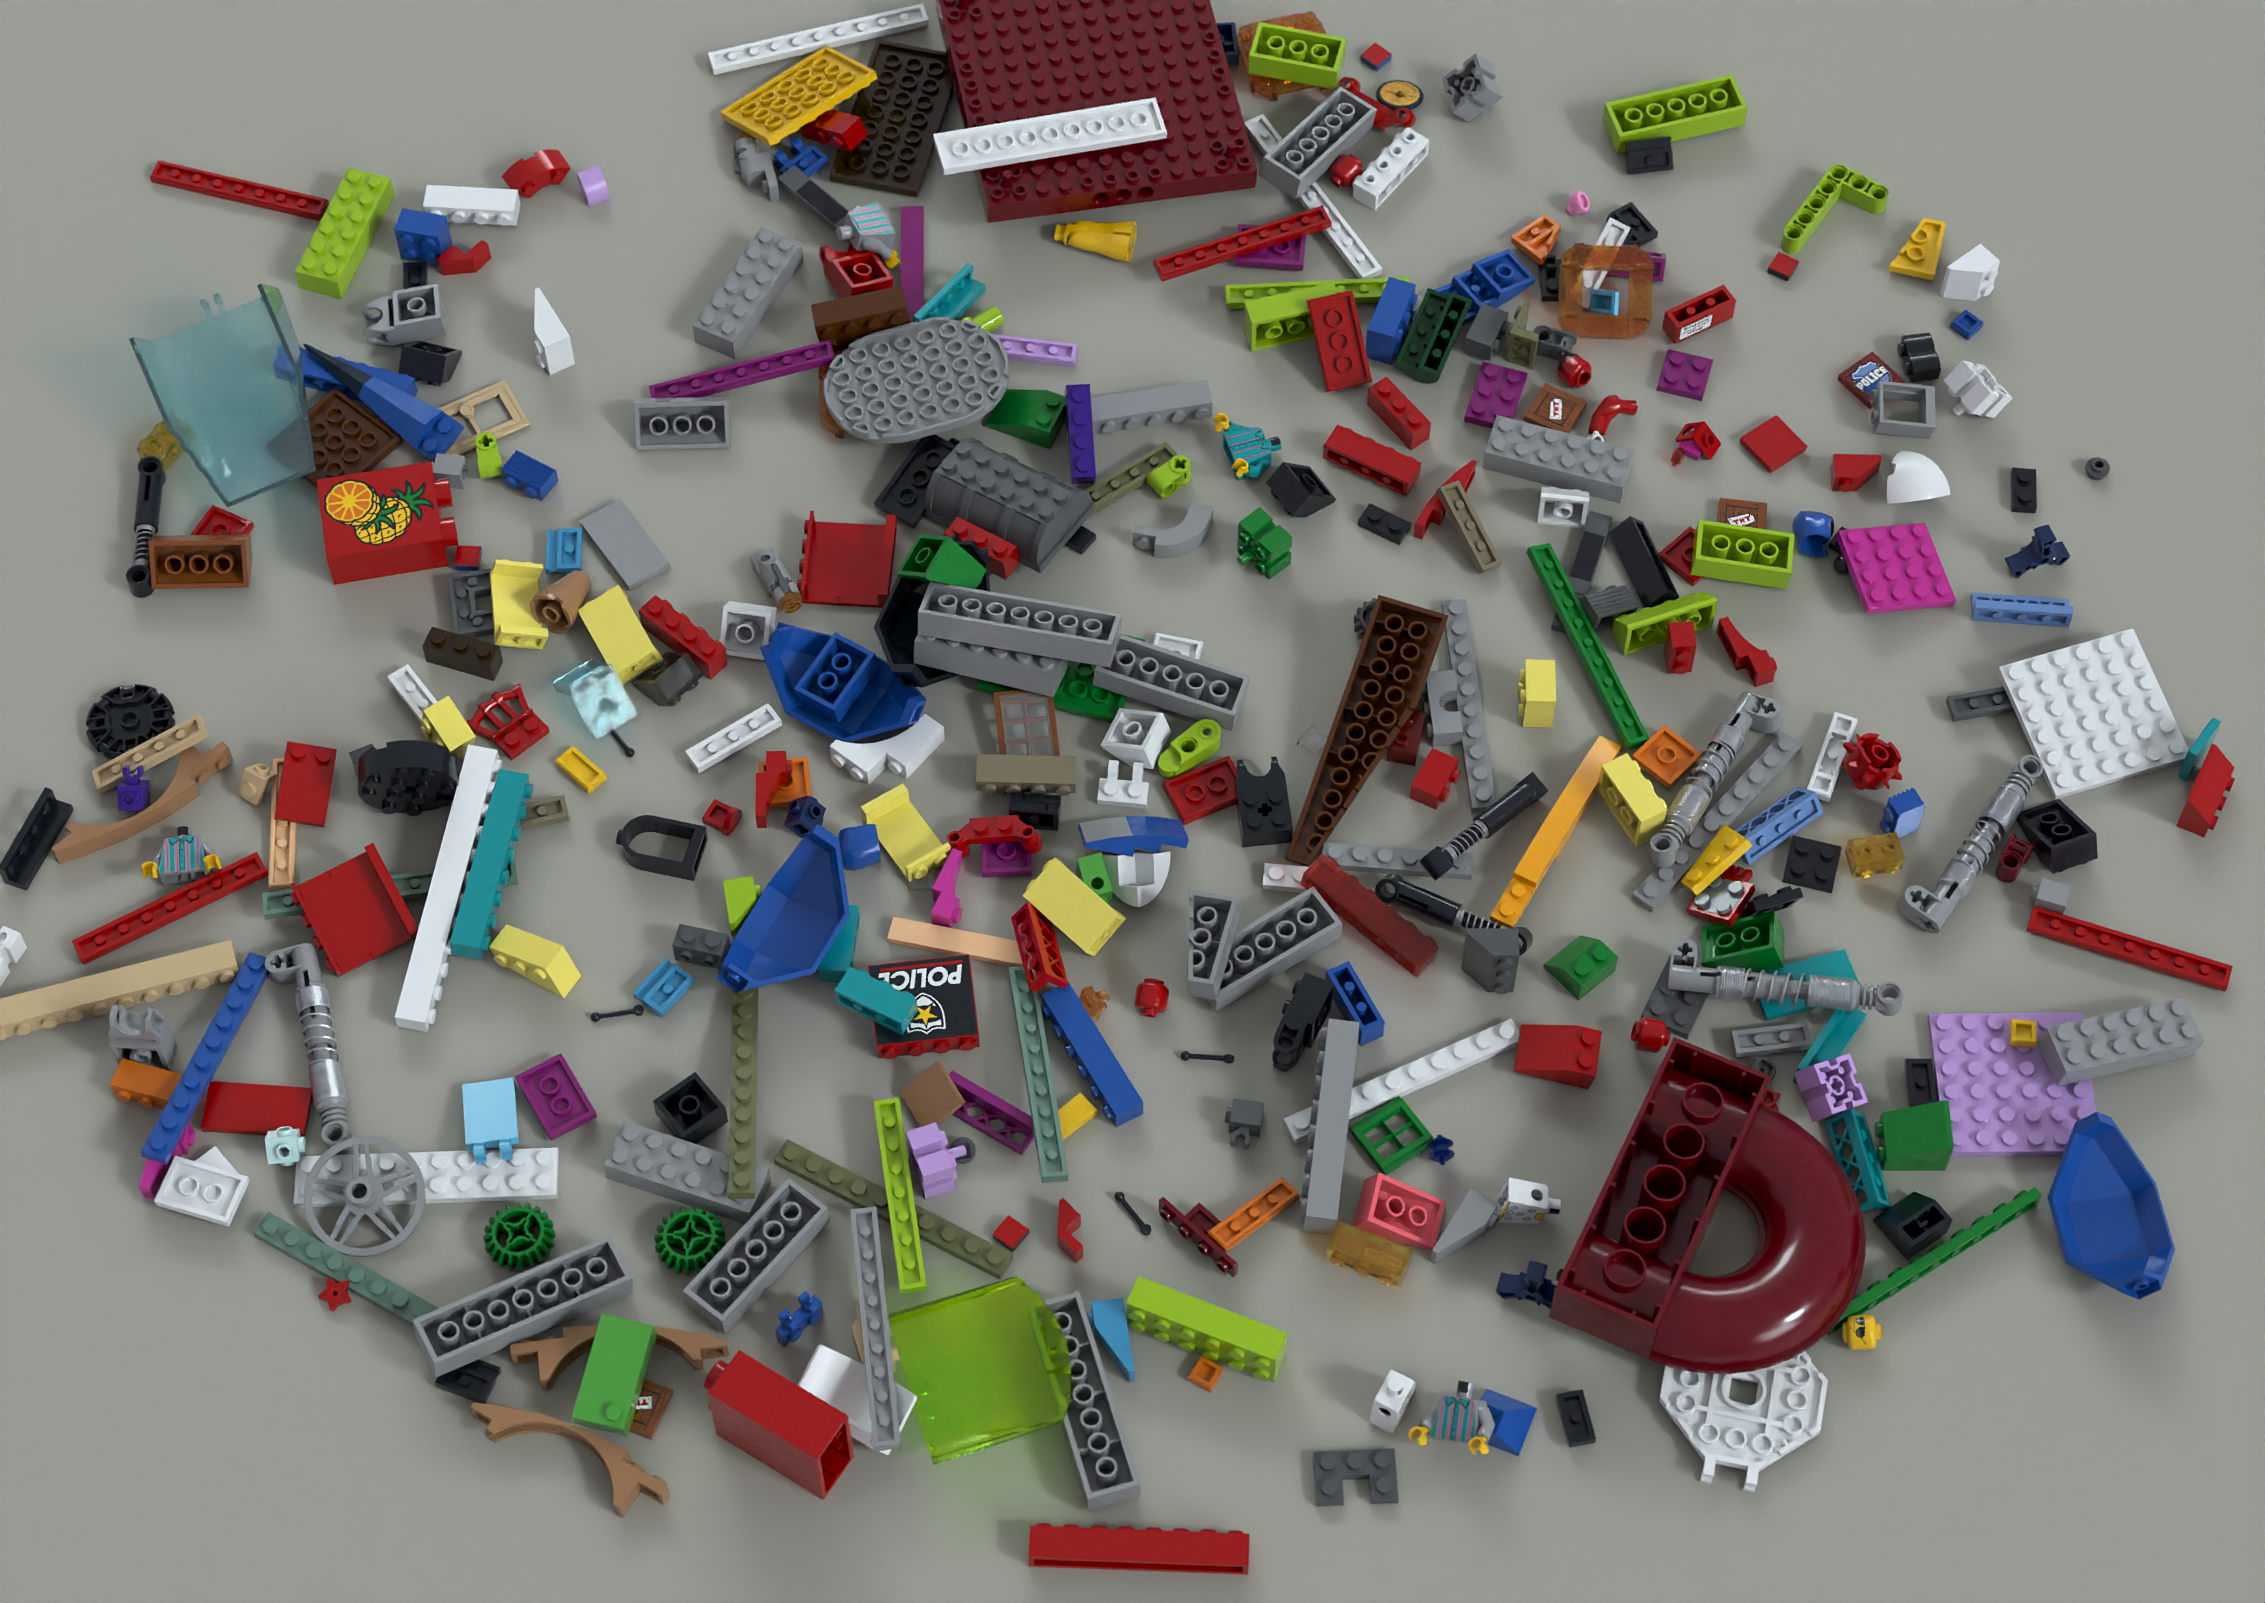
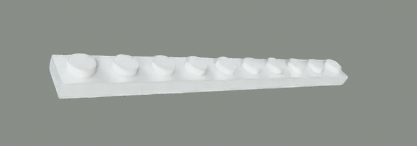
M922 3L709 52L708 58L713 74L716 75L816 52L826 45L834 48L929 26V20Z
M1264 114L1244 122L1247 134L1264 156L1282 140ZM1314 182L1297 199L1306 210L1323 205L1332 224L1330 228L1322 231L1359 279H1372L1381 275L1382 267L1318 184Z
M1511 1018L1352 1088L1349 1120L1385 1105L1398 1096L1403 1097L1516 1047L1519 1037L1517 1026ZM1312 1106L1283 1119V1124L1295 1144L1308 1139Z

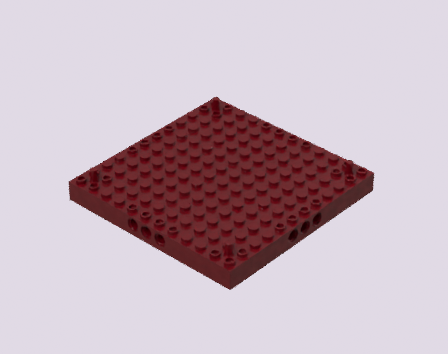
M936 0V12L965 129L1156 98L1167 131V138L975 170L987 223L1255 188L1257 167L1210 0Z

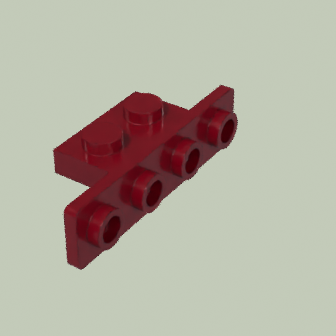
M1164 1197L1159 1199V1214L1166 1222H1172L1178 1227V1232L1185 1239L1188 1240L1190 1238L1196 1244L1201 1254L1206 1257L1209 1255L1221 1272L1229 1273L1232 1277L1238 1274L1237 1262L1207 1236V1232L1219 1224L1220 1220L1200 1202L1184 1216Z

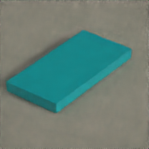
M1845 949L1785 964L1783 968L1765 971L1766 974H1774L1775 971H1778L1779 975H1786V977L1791 972L1793 980L1798 981L1801 975L1805 974L1806 981L1809 982L1810 975L1812 974L1833 978H1851L1859 983ZM1788 997L1784 998L1782 1004L1778 1000L1769 999V1002L1766 1003L1765 999L1757 998L1766 1021L1815 1009V1007H1807L1805 999L1797 998L1796 1004L1793 1005L1791 998Z

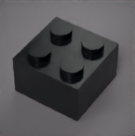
M696 1072L653 1100L657 1117L676 1138L694 1144L699 1143L728 1122L726 1108Z

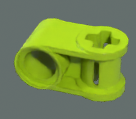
M489 432L480 433L475 439L480 479L502 476L501 468L503 466L495 436Z
M1184 455L1174 456L1148 475L1146 479L1147 484L1161 498L1170 497L1175 491L1188 484L1191 480V463L1189 458Z

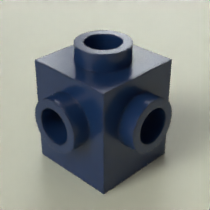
M809 795L795 799L788 807L789 812L784 826L803 838L812 827L817 824L822 825L826 808L818 803L817 799Z

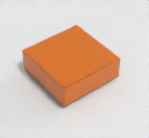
M1200 1355L1189 1373L1187 1381L1211 1393L1224 1372V1367Z

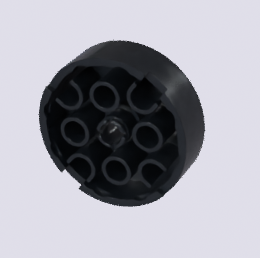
M419 740L387 742L386 747L378 750L372 747L365 751L358 759V794L365 803L382 810L385 814L406 812L410 816H418L421 814V811H430L449 806L454 799L457 785H459V761L454 753H447L446 747L432 742Z

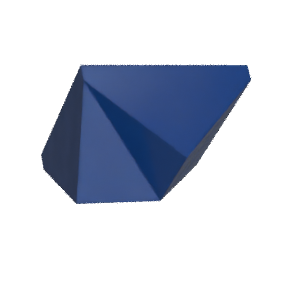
M1486 1389L1480 1400L1487 1402V1407L1495 1422L1488 1445L1519 1456L1537 1408Z

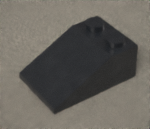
M2060 799L2021 811L2017 816L2016 820L2029 843L2036 844L2034 851L2040 862L2053 874L2098 859L2096 833Z

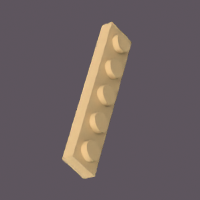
M198 713L92 770L97 790L103 794L125 780L123 768L126 765L130 766V773L136 775L139 765H142L144 771L210 737L204 718Z

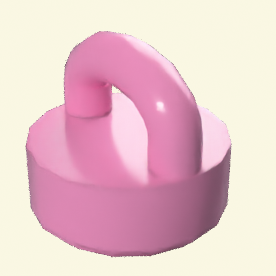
M1577 191L1570 195L1567 203V212L1570 215H1581L1589 211V198L1584 192Z

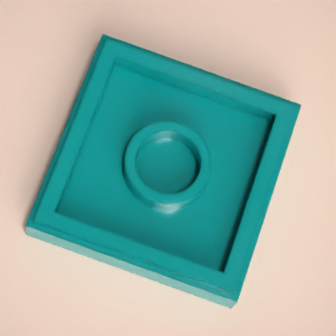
M2213 718L2206 725L2188 750L2178 774L2179 778L2187 781L2213 743L2221 721Z

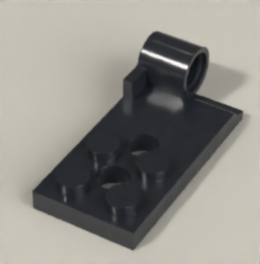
M935 434L921 438L875 500V507L889 515H896V519L915 528L925 514L926 491L934 471L961 441L955 438L946 441ZM919 475L927 477L923 483H916L914 481ZM906 493L914 495L910 501H902L901 497Z

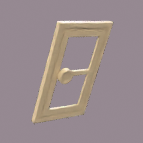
M505 380L438 408L449 416L460 412L462 417L469 419L477 435L483 432H481L473 418L475 413L473 406L499 395L512 420L484 432L492 433L497 440L530 425L529 420ZM477 435L451 445L445 454L460 456L476 449L475 439Z

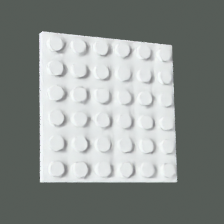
M2133 628L2004 665L1997 670L2033 754L2043 764L2042 774L2054 800L2181 763L2185 760L2189 749Z

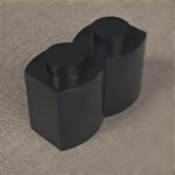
M1921 333L1902 336L1901 343L1897 345L1898 356L1903 358V372L1905 376L1908 375L1910 382L1939 379L1941 365L1931 334Z

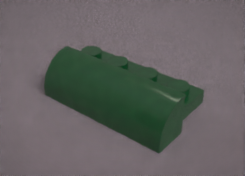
M1428 288L1394 368L1416 376L1415 381L1420 383L1432 384L1437 382L1470 308L1472 299L1453 292L1446 295Z

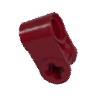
M2012 833L2000 856L1995 870L1996 877L2005 883L2015 881L2024 864L2029 860L2036 844H2028L2016 838V835Z

